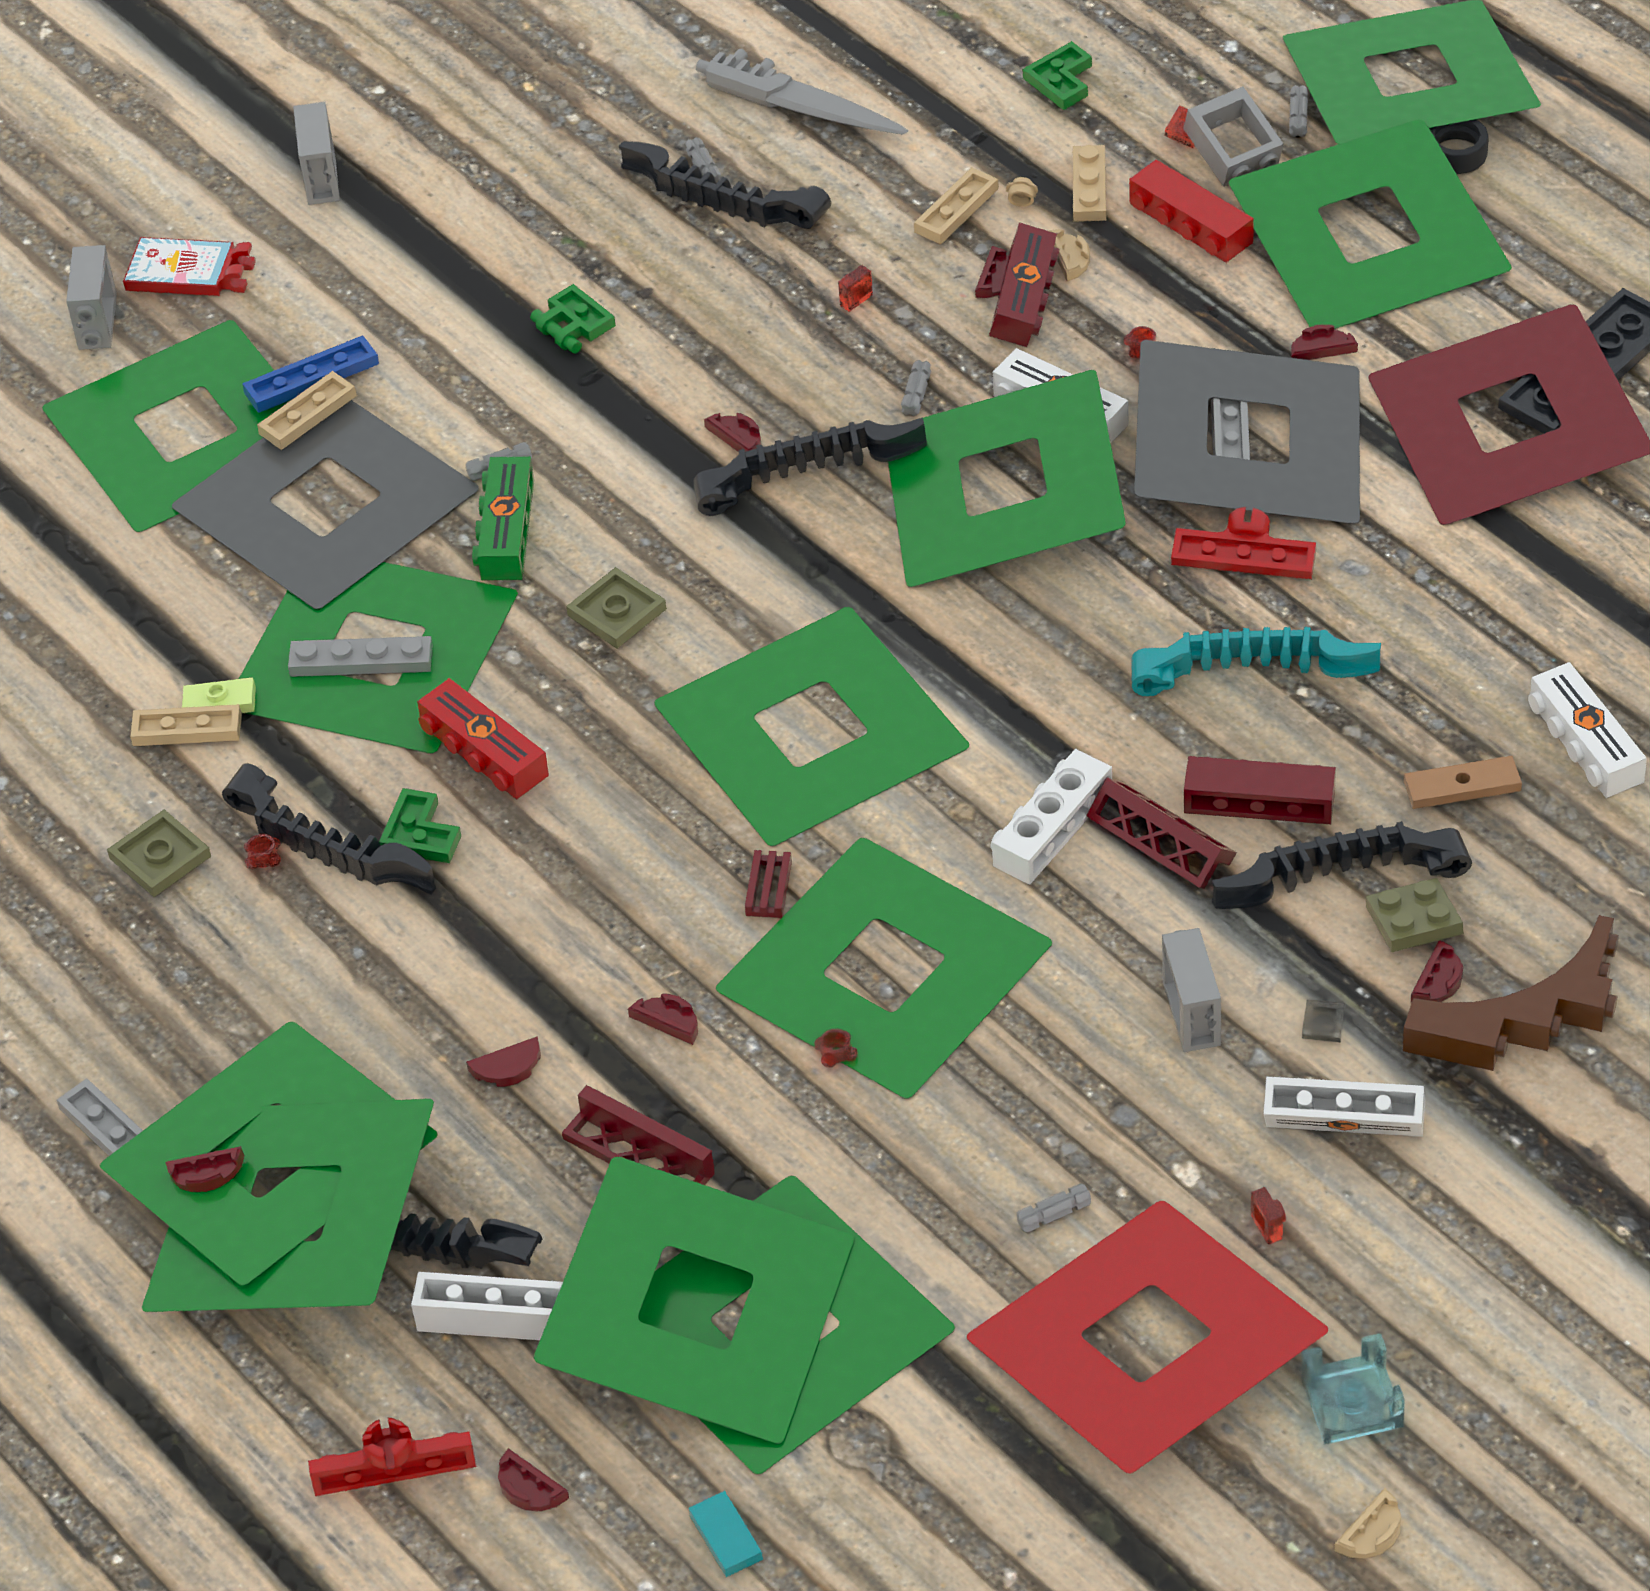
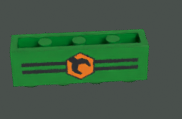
M531 456L490 457L488 471H483L482 489L485 492V496L479 497V514L482 516V520L476 521V540L479 541V545L473 546V566H479L481 580H523L534 489Z

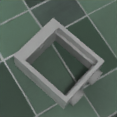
M1244 87L1228 92L1187 111L1184 131L1223 187L1229 185V181L1232 178L1279 163L1284 144ZM1242 117L1261 146L1230 158L1211 129Z
M326 102L293 106L299 161L308 205L340 201L335 150Z
M106 246L73 247L66 302L78 350L111 348L117 292Z
M1200 928L1162 934L1163 985L1183 1052L1221 1046V996Z

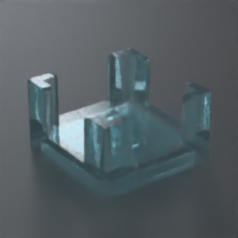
M1381 1333L1361 1339V1354L1359 1357L1322 1365L1323 1351L1321 1347L1302 1351L1301 1379L1324 1445L1404 1426L1405 1399L1400 1385L1393 1387L1386 1370L1387 1350Z

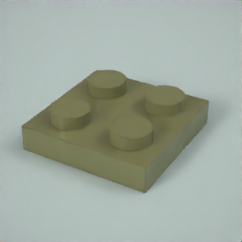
M616 567L566 606L568 617L617 649L667 609L664 598Z
M165 809L107 849L109 859L153 897H156L211 857L209 847Z
M1437 878L1419 881L1414 884L1366 896V908L1391 952L1464 934L1463 921Z

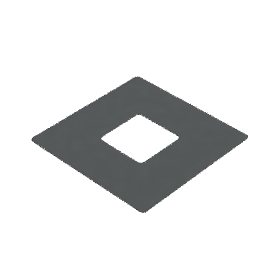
M1143 340L1140 344L1135 495L1143 498L1232 509L1246 507L1248 511L1257 508L1264 513L1353 524L1358 523L1360 520L1359 369L1351 365ZM1215 397L1287 407L1290 410L1289 462L1280 464L1209 454L1207 452L1208 400Z
M351 400L282 450L263 437L173 502L172 508L312 608L320 609L479 490V486ZM332 458L379 490L380 495L329 534L319 536L271 503L270 499L323 459Z

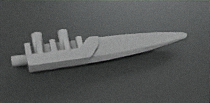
M738 49L734 55L730 54L727 58L725 53L718 52L710 62L700 59L696 65L698 72L706 74V82L709 87L767 107L780 106L813 117L870 130L900 135L908 132L905 127L854 102L793 80L792 76L783 73L777 74L776 70L773 69L775 64L769 58H765L761 64L757 63L751 68L749 60H746L748 55L743 49Z

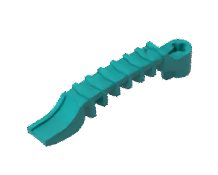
M1264 627L1260 631H1250L1249 628H1243V631L1229 632V629H1223L1222 633L1203 631L1200 635H1190L1189 632H1183V637L1168 648H1143L1134 652L1131 657L1132 689L1141 696H1155L1163 690L1174 688L1176 678L1182 675H1190L1193 661L1200 660L1203 671H1210L1212 659H1220L1222 668L1229 669L1232 658L1240 657L1243 667H1249L1254 656H1260L1262 666H1269L1272 656H1280L1282 668L1289 669L1292 656H1299L1301 673L1308 674L1311 656H1319V668L1327 676L1335 678L1363 676L1380 671L1381 643L1346 642L1334 637L1327 630L1311 631L1310 627H1304L1303 630H1291L1290 627H1284L1283 630H1270V627Z

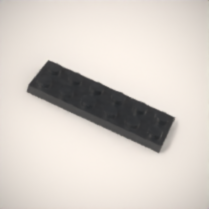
M1622 288L1586 320L1617 380L1622 378L1650 352V302L1625 288ZM1534 374L1524 375L1498 400V409L1543 434L1556 430L1561 426L1559 418Z

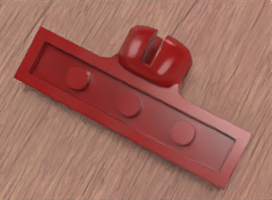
M1246 507L1235 509L1229 514L1227 528L1223 532L1176 528L1171 565L1312 580L1317 550L1316 542L1270 537L1268 535L1270 528L1269 517L1257 508H1253L1250 522L1244 521Z
M387 1418L389 1428L382 1429L378 1419L370 1424L363 1433L362 1442L364 1447L362 1450L341 1455L329 1454L319 1459L308 1460L309 1474L315 1496L476 1467V1460L470 1431L462 1433L450 1432L440 1437L414 1440L411 1437L409 1427L402 1421Z

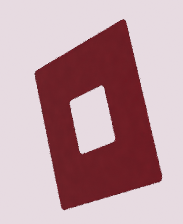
M1574 304L1371 373L1368 377L1439 523L1442 525L1471 517L1650 455V439L1578 306ZM1527 374L1536 375L1561 422L1560 428L1492 452H1484L1458 400L1463 396Z

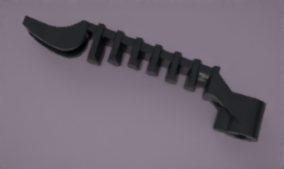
M623 141L619 145L622 155L621 168L649 177L655 184L657 191L666 192L669 197L673 195L681 197L682 201L685 202L689 200L696 202L700 207L704 205L712 207L715 212L720 210L727 212L733 218L735 215L743 217L746 222L751 220L758 222L764 228L768 224L788 222L804 229H810L831 207L829 195L818 186L799 187L798 190L775 191L772 189L763 197L759 187L754 186L747 193L745 185L740 181L731 188L729 180L725 177H722L716 183L712 173L707 171L702 176L699 167L693 165L690 168L687 159L682 156L668 168L669 154L661 146L634 141Z
M919 418L896 425H882L870 420L858 424L849 422L848 426L836 428L834 426L830 427L829 431L821 433L813 431L811 435L801 438L799 435L793 436V440L781 442V440H777L774 445L766 447L757 445L756 449L746 452L744 449L738 450L739 455L727 466L704 470L695 476L693 484L698 510L707 516H716L725 512L729 506H734L738 503L739 494L752 488V476L760 475L763 483H769L770 471L778 470L781 478H787L790 466L796 465L800 473H805L807 462L815 461L818 469L825 467V458L833 456L837 467L843 466L844 453L849 451L852 453L856 466H862L864 457L862 448L868 447L870 456L879 462H890L906 457L927 446L924 420Z
M242 764L222 791L224 800L232 808L255 816L259 836L265 837L267 835L273 838L276 844L281 845V843H285L294 852L300 850L306 853L310 859L318 858L323 861L325 866L330 867V865L339 868L341 873H351L356 876L357 880L363 881L365 879L376 886L388 882H403L431 895L436 889L432 867L412 849L399 843H387L381 846L377 838L369 835L361 846L358 837L351 832L343 841L337 829L331 827L326 834V830L321 822L315 820L310 826V822L304 814L299 812L294 818V814L288 806L282 805L279 809L274 797L270 796L278 784L277 781L253 764Z

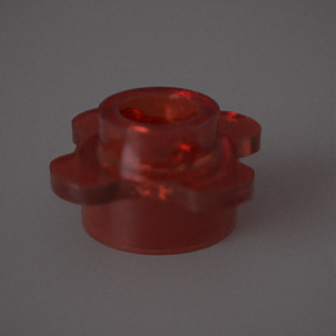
M1139 326L1132 329L1124 337V344L1128 345L1130 349V357L1140 358V344L1143 340L1156 341V332L1152 328Z
M258 834L251 837L244 845V849L248 854V858L245 859L246 867L256 869L258 867H275L281 862V856L278 854V848L280 847L279 839L267 834Z
M830 1029L824 1032L821 1037H818L814 1043L815 1049L821 1052V1063L825 1067H834L836 1063L845 1060L853 1061L858 1055L857 1049L851 1045L850 1033L842 1029Z

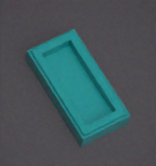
M726 1491L688 1508L690 1518L726 1577L763 1560L761 1549Z

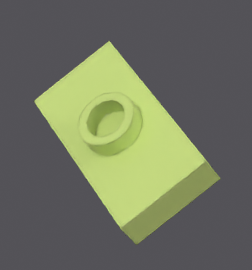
M252 677L183 686L182 707L239 704L241 713L254 712L256 692L254 679Z

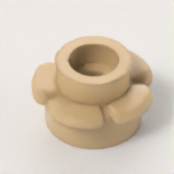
M1016 178L1013 182L1006 185L1008 201L1015 206H1029L1034 202L1038 188L1028 178Z

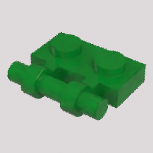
M574 284L547 299L549 307L547 312L543 313L541 310L536 309L530 316L531 320L536 323V328L545 335L550 334L555 338V343L563 350L568 349L572 353H578L582 348V343L577 340L580 336L591 342L616 326L615 316ZM564 321L568 325L562 328L558 324Z

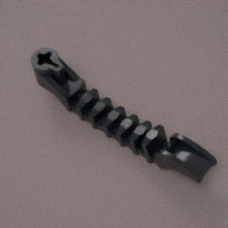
M1397 822L1395 826L1383 828V825H1378L1375 829L1367 831L1359 828L1354 833L1342 835L1341 832H1337L1332 837L1322 839L1321 836L1314 838V841L1301 843L1299 840L1294 842L1293 846L1281 848L1279 845L1274 847L1272 852L1260 853L1254 865L1246 871L1212 880V903L1216 909H1238L1262 905L1273 896V877L1279 876L1286 891L1290 893L1295 890L1298 882L1295 871H1298L1303 882L1307 883L1313 877V867L1318 866L1322 875L1326 876L1330 874L1334 862H1338L1342 872L1350 869L1352 859L1359 858L1363 869L1370 867L1374 855H1379L1383 866L1391 863L1393 853L1399 852L1404 865L1413 864L1427 867L1431 876L1441 875L1445 878H1456L1465 874L1471 868L1472 860L1460 832L1455 828H1445L1423 833L1404 826L1403 822Z
M410 1213L404 1220L399 1219L390 1251L402 1252L403 1256L410 1257V1255L420 1256L424 1261H429L430 1259L440 1260L444 1265H449L450 1262L460 1264L462 1268L467 1269L469 1266L482 1269L486 1264L496 1261L529 1266L531 1263L530 1258L538 1243L541 1244L543 1238L540 1232L498 1219L485 1220L480 1229L481 1236L478 1235L470 1218L464 1217L457 1224L454 1219H447L439 1226L436 1218L429 1217L421 1224L417 1214Z

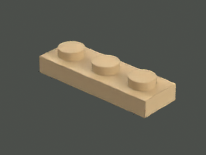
M1105 145L1073 146V222L1106 221Z
M971 167L914 222V233L941 245L999 189L998 179Z
M332 371L257 424L259 434L282 450L357 396L355 386Z
M240 705L133 710L130 736L132 745L148 746L239 741L242 716Z

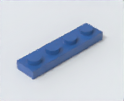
M362 335L242 383L244 394L259 413L294 399L332 371L342 378H346L379 364L378 354Z

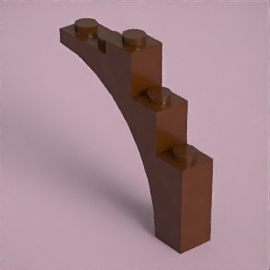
M1599 915L1590 937L1575 957L1555 974L1524 990L1504 997L1475 1002H1437L1413 998L1403 1030V1052L1494 1071L1497 1057H1505L1508 1043L1548 1051L1552 1037L1559 1038L1562 1024L1602 1032L1606 1017L1613 1018L1617 1004V996L1611 995L1613 979L1608 978L1611 964L1606 963L1608 956L1615 957L1619 935L1613 934L1614 918Z

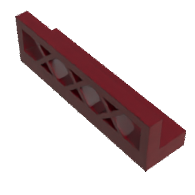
M1106 778L1086 815L1091 820L1202 889H1205L1218 864L1230 865L1237 853L1123 781ZM1109 797L1118 802L1121 815L1111 820L1100 815ZM1127 808H1129L1130 810H1132V811H1134V812L1128 814V809H1127ZM1143 817L1146 819L1149 834L1137 838L1132 833L1130 820ZM1122 823L1123 829L1116 824ZM1156 826H1158L1162 830L1157 832ZM1166 835L1174 836L1178 852L1167 856L1162 854L1158 838ZM1151 841L1152 847L1146 844L1145 842ZM1184 843H1185L1186 845H1188L1189 847H1191V848L1185 850V845H1184ZM1198 852L1208 858L1199 876L1190 871L1187 856ZM1179 859L1180 864L1176 863L1173 860Z
M588 1085L577 1095L580 1112L562 1131L563 1140L610 1164L614 1157H622L639 1163V1160L655 1157L663 1161L664 1168H658V1170L676 1176L687 1174L695 1178L694 1182L706 1185L715 1174L712 1150ZM587 1122L601 1129V1135L584 1137L578 1134V1132ZM625 1141L632 1145L633 1151L616 1154L609 1150L608 1144Z

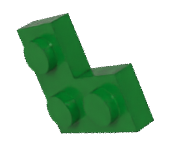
M1071 41L1023 68V79L1062 110H1065L1088 96V86L1075 76L1092 67V56Z
M402 788L379 843L381 846L387 843H399L412 849L424 859L450 863L461 839V831L458 826L431 822L439 804L437 794Z

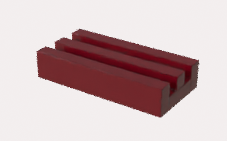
M754 850L745 901L746 916L783 917L792 865L791 852L784 851L783 856H777L776 851H769L768 855H762V850ZM762 865H765L766 872L760 906H755ZM775 866H781L775 906L768 907Z

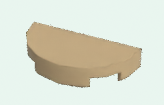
M1062 229L1047 230L1057 233L1054 247L1060 248L1057 261L1067 282L1078 278L1087 270L1090 263L1089 244L1080 235L1075 237L1064 234Z
M1386 1488L1378 1494L1336 1541V1552L1349 1558L1367 1559L1383 1554L1394 1545L1401 1531V1513L1398 1508L1397 1499Z

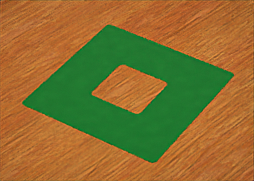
M1481 0L1463 1L1283 36V40L1337 144L1415 119L1424 120L1428 128L1541 106L1538 97ZM1427 45H1436L1457 80V83L1453 85L1386 97L1381 94L1364 62V58Z
M1415 119L1241 175L1229 181V185L1244 212L1254 218V230L1309 327L1315 325H1334V329L1509 272L1512 268L1427 124L1422 119ZM1384 186L1390 187L1418 233L1420 241L1357 263L1347 262L1319 214V208Z
M228 320L44 404L42 409L133 530L141 532L180 514L172 508L173 502L263 437L259 434L257 424L291 400L262 412H257L244 394L242 383L275 370L233 320ZM205 387L237 427L236 432L175 461H165L136 424L134 417L194 388Z
M1095 370L1084 371L923 417L927 446L906 457L888 462L906 585L909 587L1118 530L1126 524L1098 376ZM1031 438L1037 439L1047 493L1036 499L979 515H967L959 461L964 457Z
M382 562L320 609L312 608L287 590L239 679L253 677L256 685L254 712H247V714L421 752L435 753L442 741L435 735H428L421 728L418 721L420 715L417 701L449 678L468 692L518 592L507 587ZM351 612H358L424 627L425 631L422 636H431L433 644L431 672L402 673L398 683L393 686L341 675L290 677L288 669L291 641L334 640L347 615Z
M844 607L656 699L654 702L655 707L769 846H776L969 748V742L851 607ZM819 682H827L867 728V733L801 767H795L754 717L757 713Z
M859 838L717 984L716 990L902 1098H911L1050 948L1052 940L869 839ZM874 919H880L944 955V960L894 1012L886 1011L829 979L824 974L825 969Z
M288 1022L100 1163V1168L236 1283L246 1285L325 1225L341 1174V1167L338 1165L301 1167L264 1196L255 1197L234 1179H231L221 1187L207 1192H190L180 1189L172 1182L165 1162L209 1153L262 1112L260 1106L395 1099L296 1022ZM429 1125L427 1126L420 1150L436 1139L438 1135L437 1131Z
M428 1098L260 1106L262 1112L210 1152L241 1146L245 1155L243 1164L232 1179L250 1193L257 1173L264 1168L340 1166L342 1169L321 1237L315 1241L301 1242L246 1285H239L169 1226L142 1304V1310L144 1312L371 1305L375 1301L434 1101Z
M614 1157L609 1164L535 1351L534 1360L538 1364L776 1444L781 1443L786 1436L854 1238L850 1233L622 1157ZM672 1246L747 1271L753 1275V1283L728 1348L719 1349L644 1324L638 1319L639 1311L665 1247Z
M795 1176L786 1177L756 1198L754 1202L850 1233L854 1238V1242L829 1310L839 1320V1326L818 1341L784 1441L776 1444L698 1418L755 1474H762L950 1335L955 1329L954 1324ZM683 1250L655 1270L639 1311L638 1319L644 1324L719 1349H726L730 1346L731 1341L712 1323L711 1318L751 1288L754 1279L753 1275L747 1271Z

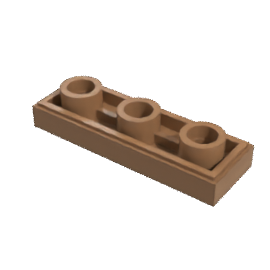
M1513 756L1404 773V784L1413 809L1519 792L1522 787Z

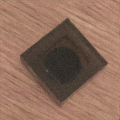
M1307 999L1302 1039L1341 1043L1345 1003Z

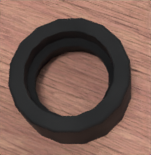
M1475 119L1429 128L1456 174L1469 173L1485 163L1488 155L1489 136L1487 128L1480 121ZM1460 139L1474 145L1466 149L1455 150L1440 145V143L1447 140Z

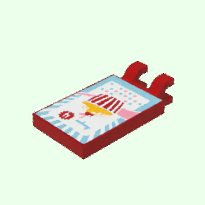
M140 237L123 280L125 291L219 296L221 290L225 289L245 293L248 284L247 279L240 278L244 270L253 271L256 263L255 257H248L252 244L251 242H241L234 246V242Z

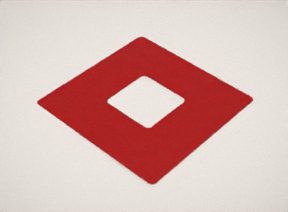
M1158 1201L967 1334V1340L1125 1473H1134L1326 1335L1328 1327L1169 1203ZM1154 1285L1210 1328L1211 1333L1146 1381L1136 1382L1083 1339L1082 1332L1145 1287Z

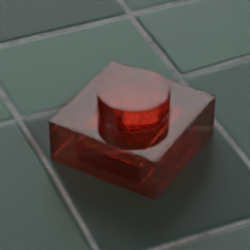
M1179 105L1165 129L1164 136L1193 149L1195 145L1184 131L1188 109Z
M860 265L838 281L840 306L848 312L873 295L871 270L863 265Z
M1266 1187L1252 1191L1251 1217L1267 1244L1282 1240L1283 1222L1286 1221V1214L1281 1202L1278 1199L1273 1200Z

